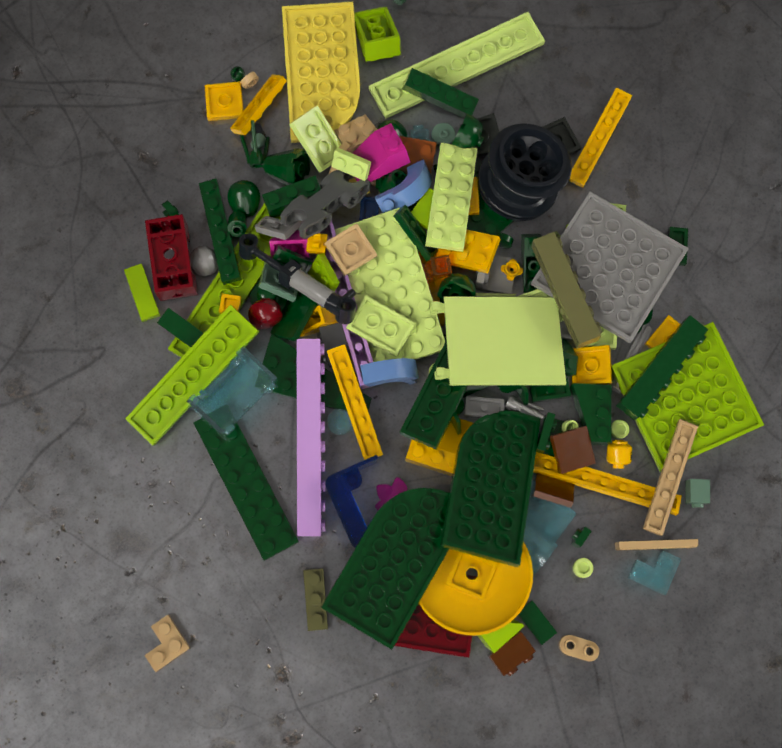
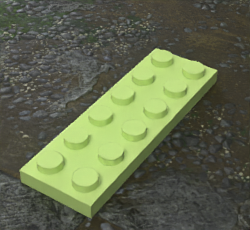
M440 144L425 246L463 252L478 148L463 149L452 144Z

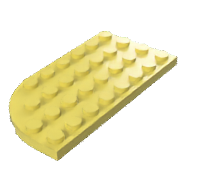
M353 2L282 6L290 123L318 105L334 131L352 119L360 99V78ZM290 127L291 143H299L300 141Z

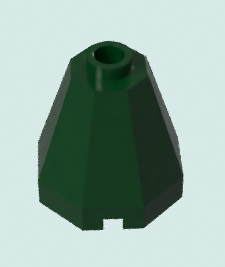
M296 148L267 156L263 161V169L268 176L285 185H290L304 180L305 175H309L310 159L308 154L304 153L306 152L304 149Z

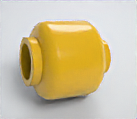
M612 440V443L607 445L606 461L613 464V468L623 469L625 465L630 464L632 461V446L626 440Z

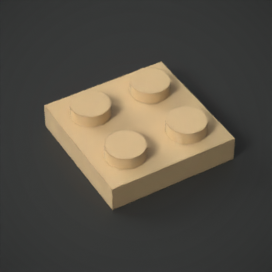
M365 114L341 125L334 132L341 144L346 142L351 145L349 152L353 153L377 128Z
M357 223L324 243L344 276L377 257V253Z

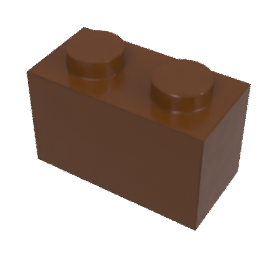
M519 631L495 653L491 652L487 656L502 676H511L518 670L517 666L522 662L526 664L534 658L532 654L536 650L524 634Z

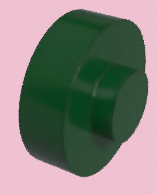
M168 200L161 204L164 209L162 213L165 217L179 215L178 209L174 205L172 206Z

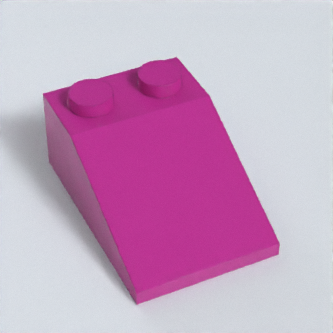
M391 123L374 131L352 153L371 161L367 178L370 182L410 163L407 150Z

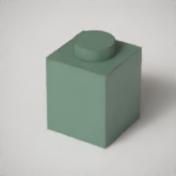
M686 480L685 504H692V508H704V505L710 504V480Z

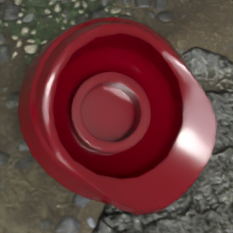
M263 298L250 306L248 318L255 328L268 329L281 321L282 311L276 301Z

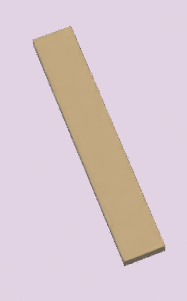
M681 419L678 420L642 529L663 536L698 429L697 425Z

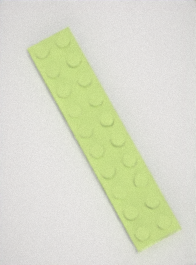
M526 12L369 85V90L384 118L387 119L425 101L402 90L408 72L412 68L455 87L544 45L545 40L529 12Z

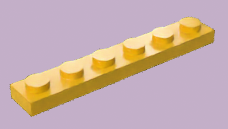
M616 87L572 168L570 182L582 188L584 187L633 95Z
M345 344L327 350L364 461L382 456L383 453Z

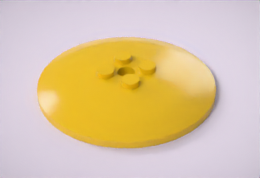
M523 542L521 562L518 567L449 549L419 601L420 606L435 623L457 634L484 635L505 627L522 611L532 588L533 566L525 543ZM473 568L478 572L476 579L470 580L467 578L466 572L468 569Z

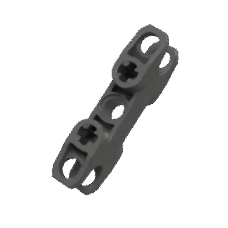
M335 170L322 180L320 184L321 190L309 199L304 195H300L291 201L281 214V223L291 225L294 222L302 221L303 223L299 227V236L303 239L320 233L330 224L333 212L343 205L351 209L360 203L370 190V181L366 179L365 181L359 180L358 182L351 183L348 181L352 175Z

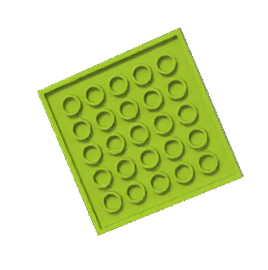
M714 322L704 325L708 329L704 334L706 339L701 345L697 344L693 348L695 353L689 360L685 359L682 362L683 368L678 374L674 373L671 376L672 382L669 386L659 391L661 396L654 404L650 403L648 405L649 411L642 419L639 417L635 420L659 472L662 470L679 419L698 426L688 459L764 426ZM665 343L611 366L612 373L619 384L623 396Z

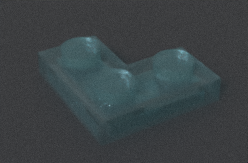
M662 550L654 567L635 560L628 578L662 595H666L681 559Z

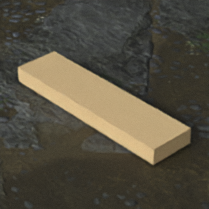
M698 539L623 541L615 543V550L696 548L698 546Z

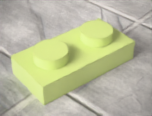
M340 148L334 150L331 167L363 181L368 178L371 161Z

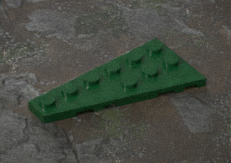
M271 333L256 389L297 399V350ZM325 368V375H321V382H325V394H321V402H325V407L348 413L335 374ZM362 392L369 412L372 398Z

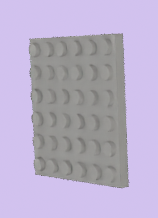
M592 192L588 193L560 237L563 244L562 250L570 258L571 270L576 272L578 276L577 283L586 294L585 301L593 309L595 323H599L601 327L628 343L633 341L689 249ZM540 268L531 285L553 297Z

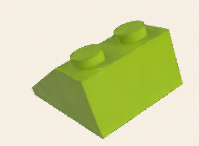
M387 6L354 12L355 28L366 62L401 55L400 36Z

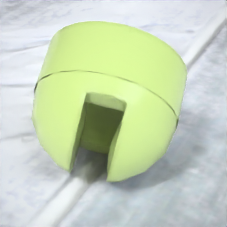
M567 420L561 426L563 432L579 427L578 423L574 420Z

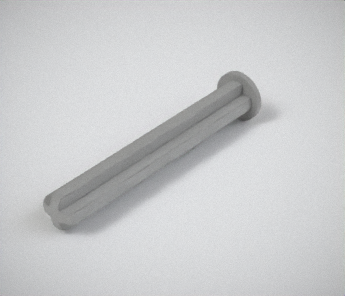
M643 325L642 330L636 335L624 360L641 352L652 331L649 325ZM614 377L612 384L608 385H612L614 392L621 394L619 384Z

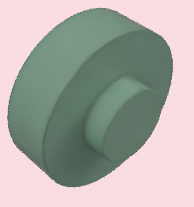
M447 123L437 124L432 130V142H437L436 146L439 148L441 143L452 144L455 138L454 128Z

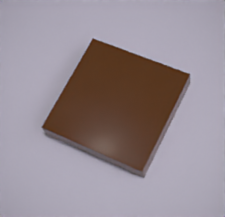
M580 426L550 436L559 474L596 463L587 426Z
M537 473L535 475L533 496L571 508L574 502L575 484Z

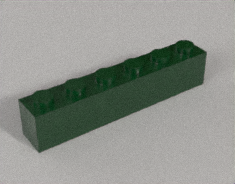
M691 315L685 318L617 403L616 407L633 420L639 417L642 419L649 411L648 405L650 403L654 404L661 396L659 391L662 388L666 389L672 382L671 376L674 373L678 374L683 368L682 362L685 359L689 360L695 353L693 348L697 344L701 345L706 339L704 334L708 329Z

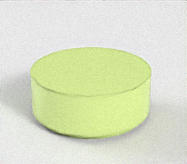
M615 420L611 423V436L614 439L620 440L629 434V425L624 420Z
M579 558L573 563V572L580 578L589 577L593 572V564L587 558Z

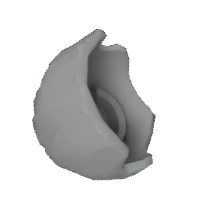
M198 246L196 249H193L190 254L192 269L201 276L214 274L218 269L215 251L208 246Z

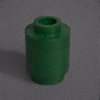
M235 211L229 216L228 232L232 236L240 237L246 233L247 217L243 212Z

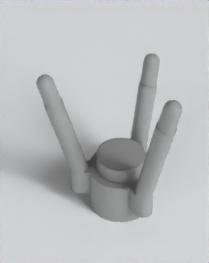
M512 395L504 407L508 411L521 412L523 409L541 419L544 418L542 414L529 408L532 407L543 411V407L528 402V405L525 406L518 396Z

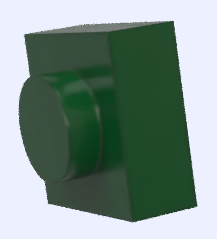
M582 527L581 530L577 528L571 537L574 539L571 544L576 548H580L592 531L587 527Z

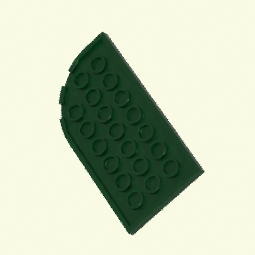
M499 411L498 413L487 414L479 418L467 429L460 440L456 453L440 543L441 547L514 567L520 566L541 418L516 411Z
M416 488L402 492L383 504L366 528L321 608L392 650L449 550L440 546L449 493L434 488Z

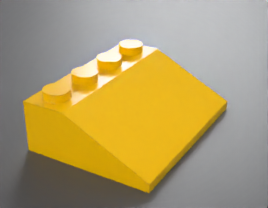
M460 419L461 434L458 435L450 421L437 450L411 440L405 461L452 476L458 445L462 436L473 422Z

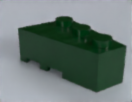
M573 383L570 386V393H572L581 426H587L591 445L607 446L611 443L612 385Z

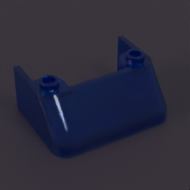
M377 455L330 475L325 483L326 490L353 548L357 546L367 526L351 491L359 488L362 483V476L359 471L376 464L378 461Z

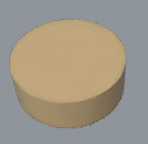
M251 72L240 83L244 89H249L258 82L259 77L255 72Z

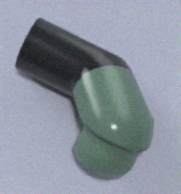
M256 123L255 130L258 150L264 146L267 137L261 125Z

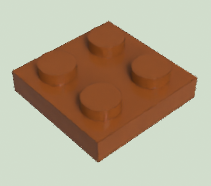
M400 136L407 150L410 163L397 170H401L407 175L408 166L424 160L431 173L437 142Z

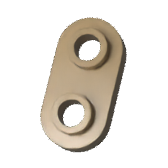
M565 635L559 641V649L565 655L589 662L596 660L599 656V648L592 641L573 635ZM569 641L573 643L572 649L567 648ZM588 647L592 648L591 655L586 653Z

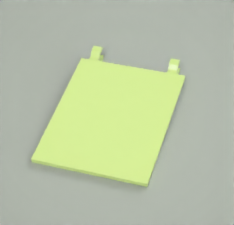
M444 296V303L432 302L430 314H445L448 369L437 367L436 371H434L435 380L448 378L450 386L566 385L559 311L553 297Z

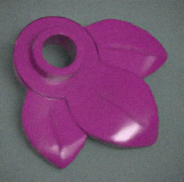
M396 477L392 486L385 484L377 485L376 490L380 501L375 505V508L379 510L392 497L408 491L404 481Z

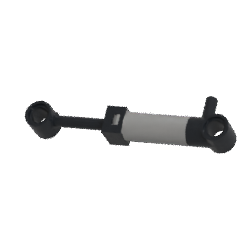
M247 233L241 235L239 239V256L242 259L253 260L258 257L279 271L278 283L287 289L293 287L334 314L337 322L341 324L353 322L356 302L352 299L356 292L353 289L340 296L303 272L302 265L291 259L287 264L282 265L259 250L258 238L254 234Z

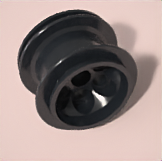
M527 123L510 125L496 134L490 144L489 153L480 165L478 174L479 192L488 207L504 218L515 221L536 219L554 205L559 192L568 183L572 172L570 154L564 143L555 134L541 126Z

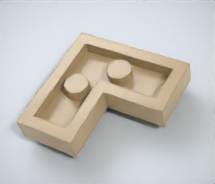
M166 615L151 626L161 644L145 654V657L155 672L190 649V646L170 615Z

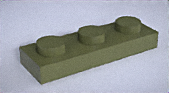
M324 569L303 570L308 631L328 629L327 611L321 608L326 599Z

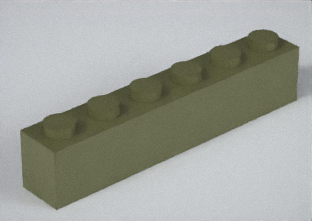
M555 232L534 239L531 248L576 349L598 341L602 334L599 323L594 321L593 309L585 301L586 294L577 283L578 276L576 272L571 270L570 258L562 250L563 244L560 237H557Z

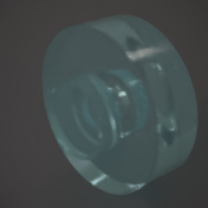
M337 409L328 416L327 425L333 434L344 435L352 428L347 411Z

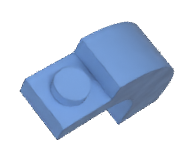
M424 160L408 166V174L399 185L375 196V200L382 213L401 208L404 205L409 207L427 192L432 183V176Z
M389 359L360 365L363 383L369 387L390 382H405L411 385L417 383V379H419L417 364L414 359Z

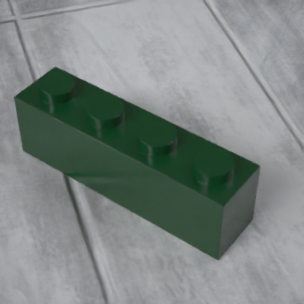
M414 68L408 72L402 90L464 119L467 113L473 115L479 100Z

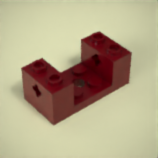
M183 214L145 220L154 290L159 300L165 301L198 295L196 278L192 272L188 242H190L188 224ZM168 250L175 252L174 256L170 259L164 257Z

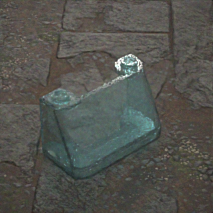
M244 346L236 352L238 356L235 358V361L232 359L230 365L204 390L201 389L199 391L200 396L193 394L187 400L189 407L220 435H229L235 429L234 425L267 392L270 394L277 387L275 384L277 377Z

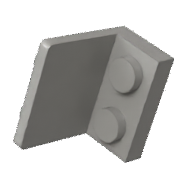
M495 255L488 274L477 271L476 289L511 294L514 280H507L506 274L501 272L500 268L511 259L516 261L517 259Z

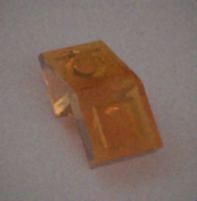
M449 255L431 257L428 263H422L428 283L452 274Z

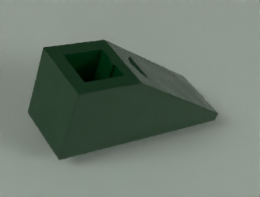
M521 234L523 293L537 290L536 287L531 285V282L540 270V266L531 245L534 239L542 237L541 234Z

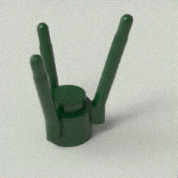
M251 120L253 142L251 154H249L244 136L240 135V139L247 158V164H250L251 168H262L263 161L268 154L270 137L267 136L262 154V151L257 150L255 122Z

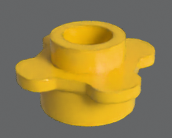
M511 259L500 268L501 272L506 274L509 281H513L514 277L523 273V269L520 268L515 259Z

